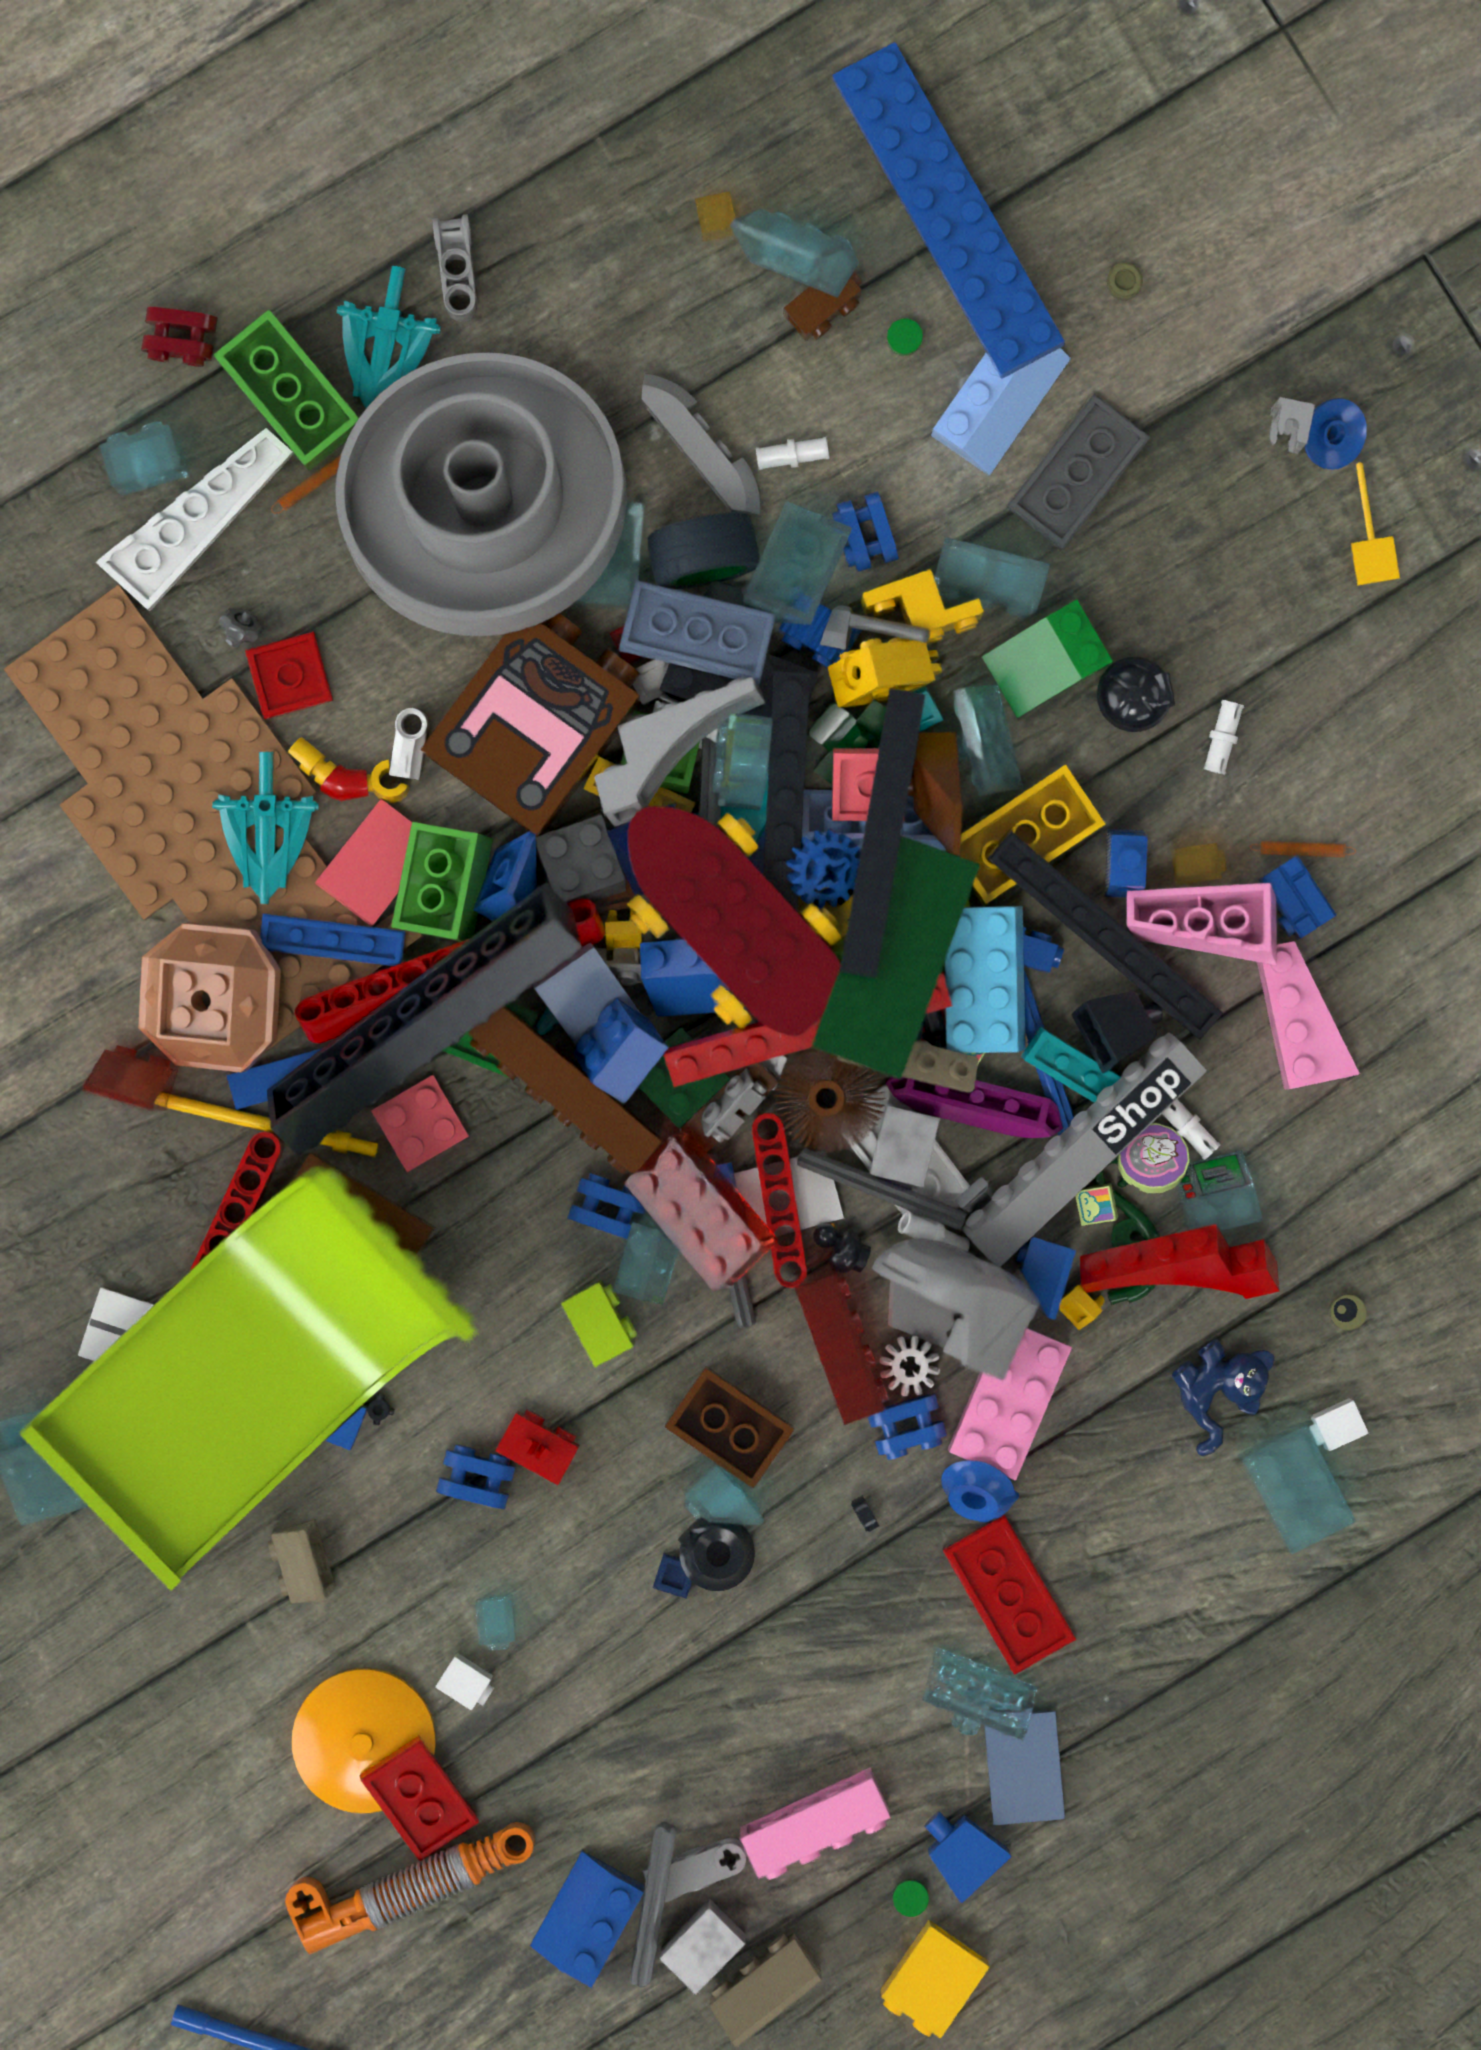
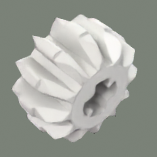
M900 1336L897 1338L900 1350L896 1351L892 1345H886V1350L893 1355V1358L880 1357L879 1362L881 1364L891 1365L890 1369L883 1370L880 1375L882 1378L895 1375L888 1388L894 1390L902 1382V1396L908 1395L909 1385H913L916 1395H921L922 1389L919 1382L923 1381L931 1388L934 1382L926 1376L927 1373L934 1375L940 1373L939 1368L928 1366V1363L937 1361L939 1356L937 1353L924 1356L931 1347V1343L928 1341L923 1343L918 1350V1336H912L910 1347H906L904 1338ZM907 1356H913L914 1362L919 1365L917 1372L912 1370L913 1375H905V1369L900 1367L903 1359L907 1362Z

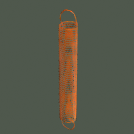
M336 458L335 461L333 460L332 463L330 462L329 465L327 464L326 467L324 466L323 469L321 468L320 471L318 470L317 473L315 472L314 475L312 474L311 477L309 476L308 479L297 485V488L295 487L294 490L292 489L291 492L286 493L284 498L279 499L283 509L286 508L288 510V506L290 507L291 504L293 505L294 502L296 503L297 500L299 501L300 498L302 499L303 496L305 497L306 494L308 495L309 492L311 493L312 490L314 491L315 488L317 489L318 486L335 476L340 459Z
M1261 841V850L1254 851H1261L1262 855H1268L1270 849L1271 855H1277L1279 849V854L1285 856L1287 855V850L1289 856H1295L1296 851L1298 856H1314L1315 852L1316 857H1322L1323 852L1325 856L1326 851L1327 857L1342 858L1346 845H1340L1339 843L1338 846V843L1337 845L1330 843L1329 846V843L1328 845L1327 843H1321V845L1319 843L1318 845V843L1313 844V842L1311 845L1310 842L1309 855V843L1303 842V845L1301 842V848L1300 842H1294V844L1292 842L1291 848V842H1285L1284 844L1283 841L1282 847V842L1276 841L1275 844L1274 841L1273 847V841H1267V843L1265 841V846L1264 841Z

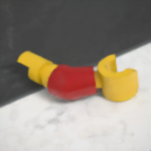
M300 737L288 750V753L301 763L299 768L308 776L312 774L316 776L314 781L321 786V792L341 802L367 797L369 792L374 791L378 799H382L386 803H396L402 801L410 790L409 785L400 783L399 786L393 789H386L380 784L382 776L390 771L389 759L381 761L374 767L371 774H367V770L347 769L341 764L337 766L332 761L325 762L326 756L303 737Z

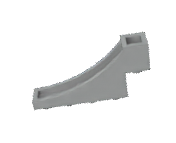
M752 677L748 679H735L726 687L715 691L707 690L700 692L693 699L682 703L667 704L660 711L649 715H637L630 718L627 723L618 725L628 764L610 766L603 773L594 776L604 814L614 826L631 821L636 812L648 807L666 776L700 740L741 713L765 703L762 690Z

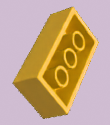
M1065 764L962 833L960 857L979 864L972 889L983 906H985L1016 885L1011 878L986 858L1008 830L1017 835L1049 863L1103 827L1105 822Z

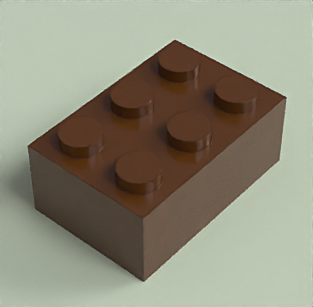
M708 1366L704 1367L665 1424L666 1429L753 1489L795 1430L794 1426Z

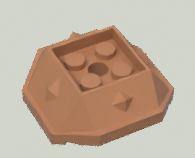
M191 922L182 923L142 956L138 1028L175 1065L242 1073L248 1071L256 1063L255 1061L277 1041L281 969L271 953L262 944V939L255 929ZM204 991L209 994L211 999L209 1008L204 1005L202 1000Z

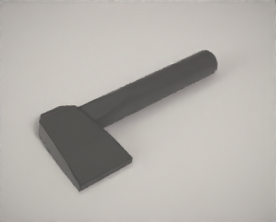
M839 605L831 613L820 645L847 651L852 628L924 643L928 641L930 632L927 628L854 614L850 607Z

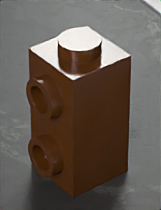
M838 262L783 308V315L805 341L812 336L817 340L832 328L831 320L840 313L845 317L858 307L860 302L857 299L861 297L859 285L862 282L850 267L844 269Z

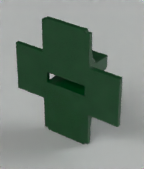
M873 699L861 715L856 718L843 707L838 708L836 702L831 703L810 727L808 732L809 736L829 751L813 771L832 785L833 748L865 747L879 749L886 707L876 699ZM868 732H869L871 735L874 736V738H873L872 741L866 746V744L869 742V735H868Z

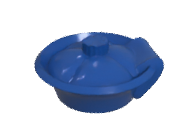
M956 1462L947 1467L942 1474V1487L948 1496L950 1506L960 1516L970 1520L987 1522L1000 1518L1009 1511L1020 1496L1003 1472L984 1462Z

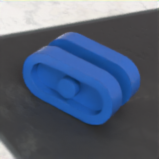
M878 491L864 495L865 507L854 510L851 500L837 504L838 511L832 513L838 534L845 532L848 546H844L843 551L848 567L855 566L857 572L872 568L869 557L881 554L885 564L899 560L893 535ZM871 520L877 540L865 544L859 523Z
M590 1173L588 1180L581 1178L576 1191L586 1195L583 1206L581 1208L571 1205L567 1218L635 1241L639 1228L629 1223L634 1211L641 1214L645 1213L648 1200L642 1198L644 1191L627 1185L623 1186L622 1191L608 1187L609 1179ZM599 1200L620 1206L616 1219L596 1213Z
M935 1393L915 1397L866 1413L870 1427L881 1426L884 1437L875 1440L878 1455L886 1454L887 1460L907 1455V1448L921 1445L922 1450L942 1444L941 1438L947 1435L944 1422H932L930 1411L939 1408ZM916 1416L918 1427L898 1432L895 1424L896 1421Z
M455 1444L454 1450L447 1449L443 1464L453 1467L450 1479L439 1477L436 1492L489 1507L505 1509L509 1494L499 1491L501 1480L513 1481L516 1467L509 1464L510 1459L494 1453H490L489 1458L476 1456V1449ZM466 1472L488 1476L485 1487L464 1482Z

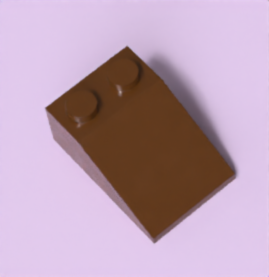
M956 732L919 733L908 796H913L914 812L948 853L960 857L962 801Z

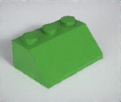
M412 822L391 927L459 942L472 938L478 917V912L474 911L473 908L486 876L493 839L478 833Z

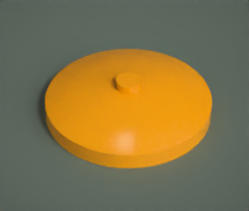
M349 1669L321 1682L301 1705L292 1730L293 1758L304 1783L325 1803L352 1813L380 1812L382 1809L363 1785L359 1775L417 1736L422 1738L434 1755L436 1747L435 1725L432 1714L423 1697L404 1679L380 1669Z

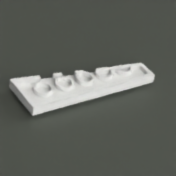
M265 428L228 457L222 465L210 471L204 476V479L190 490L182 493L176 498V501L162 512H158L150 518L148 523L134 534L127 536L99 558L96 563L147 610L151 611L294 453Z

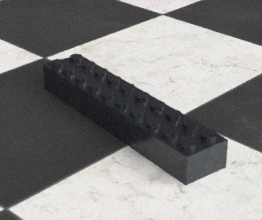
M544 883L267 1089L271 1130L299 1156L306 1150L318 1146L325 1136L336 1128L344 1127L351 1120L352 1116L363 1108H368L375 1104L379 1097L390 1088L401 1085L409 1074L420 1066L428 1065L435 1058L436 1054L447 1046L458 1043L466 1032L476 1025L485 1023L493 1012L504 1004H509L516 1000L520 993L531 984L542 981L554 967L561 962H566L573 958L577 951L582 948L573 910L547 883Z

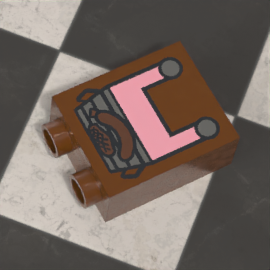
M560 613L537 625L506 633L420 749L425 756L525 829L536 834V837L545 834L592 770L598 757L603 755L619 733L618 725L626 723L633 714V711L641 703L640 695L631 689L640 673L608 649H605L598 660L594 662L574 648L573 644L581 635L582 630Z

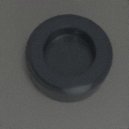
M863 1495L851 1501V1505L866 1532H871L880 1527Z

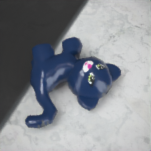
M1213 1339L1198 1351L1203 1360L1201 1365L1196 1368L1188 1360L1173 1371L1172 1378L1180 1388V1398L1184 1409L1193 1416L1201 1428L1210 1434L1209 1439L1197 1445L1196 1451L1198 1455L1202 1457L1210 1455L1223 1444L1224 1428L1207 1413L1213 1397L1218 1391L1221 1390L1223 1395L1236 1403L1239 1410L1245 1414L1255 1415L1260 1407V1398L1265 1393L1269 1380L1268 1371L1272 1368L1275 1361L1274 1355L1269 1351L1259 1350L1253 1353H1237L1230 1359L1223 1361L1222 1359L1225 1356L1224 1348L1218 1339Z

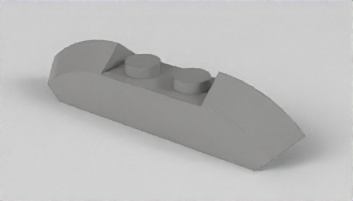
M645 374L641 399L642 405L731 513L760 515L758 486L744 458L742 457L731 464L729 459L732 457V454L720 440L714 443L706 432L710 427L699 413L696 412L691 415L689 412L697 401L686 390L665 378Z

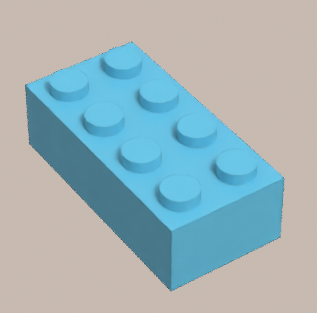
M1023 906L964 907L945 959V982L952 1003L951 1007L946 1008L947 1050L958 1053L1020 1052L1026 1049Z

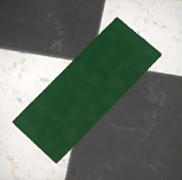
M901 835L876 979L840 973L839 970L812 1047L892 1077L902 1078L977 875L978 863Z

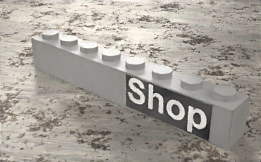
M1170 1032L1163 1037H1159L1150 1045L1149 1051L1139 1061H1135L1126 1067L1123 1076L1116 1083L1106 1087L1099 1093L1096 1102L1086 1111L1078 1113L1072 1119L1070 1126L1061 1135L1050 1139L1041 1154L1034 1160L1026 1162L1020 1168L1018 1175L1008 1185L1001 1186L984 1208L973 1212L961 1230L995 1266L1000 1267L1207 1070Z

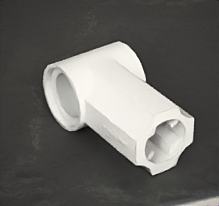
M407 708L397 715L395 721L396 732L389 775L420 780L424 753L420 749L426 742L430 721L423 711ZM411 714L417 715L422 721L421 730L414 735L408 734L403 727L405 718Z

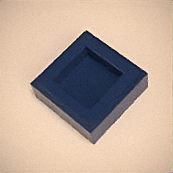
M663 1553L653 1588L687 1599L692 1581L685 1574L679 1557Z

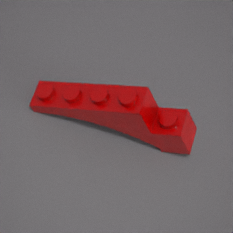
M1217 1224L1080 1256L1081 1286L1086 1293L1136 1285H1185L1211 1288L1244 1296L1245 1299L1280 1292L1277 1261L1265 1240L1262 1239L1229 1247Z

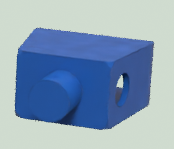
M939 1811L924 1825L936 1839L928 1848V1853L961 1903L1012 1857L1010 1850L965 1815L952 1825Z

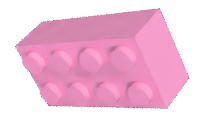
M1026 1328L1004 1380L982 1372L979 1373L948 1446V1451L969 1461H980L990 1464L1003 1472L1007 1477L1016 1480L1072 1347Z
M869 1767L741 1826L740 1840L758 1879L767 1876L768 1880L787 1872L786 1866L798 1860L801 1864L815 1860L820 1856L819 1851L832 1845L834 1849H838L853 1841L852 1835L863 1830L870 1834L886 1826L885 1820L890 1818V1813L886 1800Z

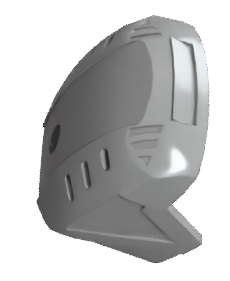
M909 1239L888 1247L875 1260L872 1266V1270L890 1279L888 1325L944 1348L943 1352L962 1360V1365L1004 1380L1024 1336V1331L1028 1327L1030 1320L1034 1318L1039 1306L1037 1296L1022 1281L1008 1271L993 1264L983 1262L973 1254L954 1245L929 1239ZM956 1313L964 1314V1320L957 1318L955 1321L954 1315ZM952 1329L951 1334L948 1337L946 1333L948 1330Z

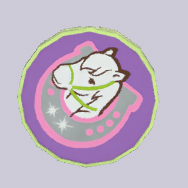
M1158 1123L1150 1124L1117 1156L1118 1169L1124 1180L1131 1186L1133 1184L1135 1187L1140 1188V1191L1163 1193L1175 1188L1185 1176L1189 1165V1150L1183 1137L1175 1130Z

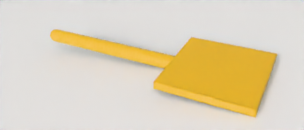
M1358 462L1356 469L1368 540L1351 543L1357 586L1400 578L1393 536L1375 539L1363 463Z

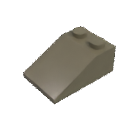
M316 1519L274 1531L271 1534L272 1540L268 1541V1548L273 1562L279 1561L283 1575L278 1576V1582L283 1597L289 1595L291 1604L326 1600L336 1586Z

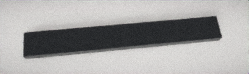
M893 688L889 690L840 973L876 979L926 694Z
M1008 830L986 856L988 860L1199 1040L1204 1037L1221 1017L1222 1011L1012 831Z

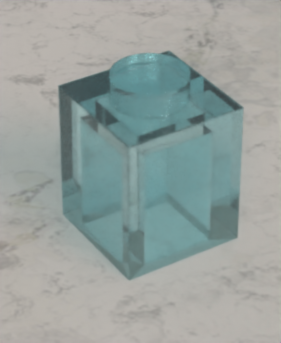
M513 1595L477 1598L475 1607L479 1645H488V1650L508 1649L509 1643L515 1642L517 1639Z

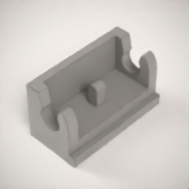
M1279 397L1270 411V416H1273L1269 433L1270 443L1272 445L1276 443L1278 439L1277 433L1279 435L1283 433L1285 435L1290 434L1288 452L1298 454L1307 444L1315 404Z

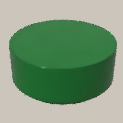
M903 318L896 320L889 327L887 344L895 354L909 356L914 354L921 346L923 333L915 321Z
M905 1879L899 1882L893 1891L894 1906L900 1914L907 1917H915L923 1913L929 1903V1895L925 1885L916 1879Z

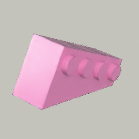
M1271 883L1127 891V926L1131 934L1138 940L1277 965L1276 896Z
M1295 941L1278 944L1277 965L1257 962L1284 1089H1293L1359 1075L1360 1073Z

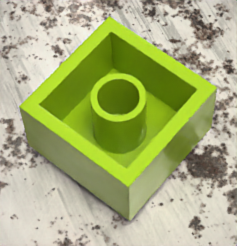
M602 1280L565 1299L561 1303L594 1367L634 1347L635 1342L633 1338L637 1336L636 1329L628 1315L622 1318L616 1308L621 1302L613 1286L609 1284L605 1287Z

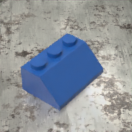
M683 939L640 943L641 979L657 1017L716 1013L713 1008L717 1004L710 994L720 985L730 994H733Z
M582 1850L530 1946L560 1971L592 1988L640 1901L645 1885Z

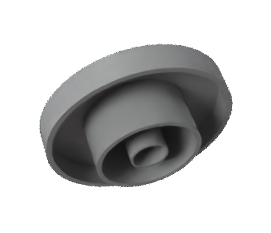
M471 353L447 357L426 364L395 381L366 408L353 427L341 454L335 487L336 509L345 542L358 571L369 587L392 609L409 620L434 630L463 636H490L519 631L548 620L572 605L597 581L610 562L622 535L627 508V485L619 447L609 422L596 402L579 385L554 368L528 358L503 353Z

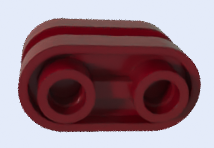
M147 307L145 323L154 325L155 332L154 335H143L141 351L148 353L147 359L169 362V357L183 359L182 363L185 365L204 367V361H212L214 349L213 345L203 343L205 333H216L218 318L198 312ZM169 329L190 331L189 340L168 337Z

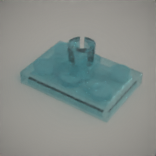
M998 685L965 687L953 691L955 697L954 710L961 721L963 734L956 735L958 762L962 763L970 759L973 769L971 779L973 785L978 790L979 796L1023 789Z
M938 1647L932 1659L922 1700L931 1703L937 1708L955 1713L952 1718L954 1728L960 1726L964 1718L959 1732L963 1734H977L980 1725L983 1724L998 1730L1004 1735L1023 1740L1029 1728L1038 1687Z

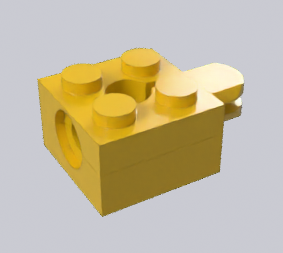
M899 637L889 640L888 643H882L881 639H871L860 644L861 649L840 654V660L828 666L838 708L867 705L873 699L880 703L887 702L890 688L913 692L935 681V675L942 672L940 663L931 664V662L939 658L937 650L928 651L926 642Z

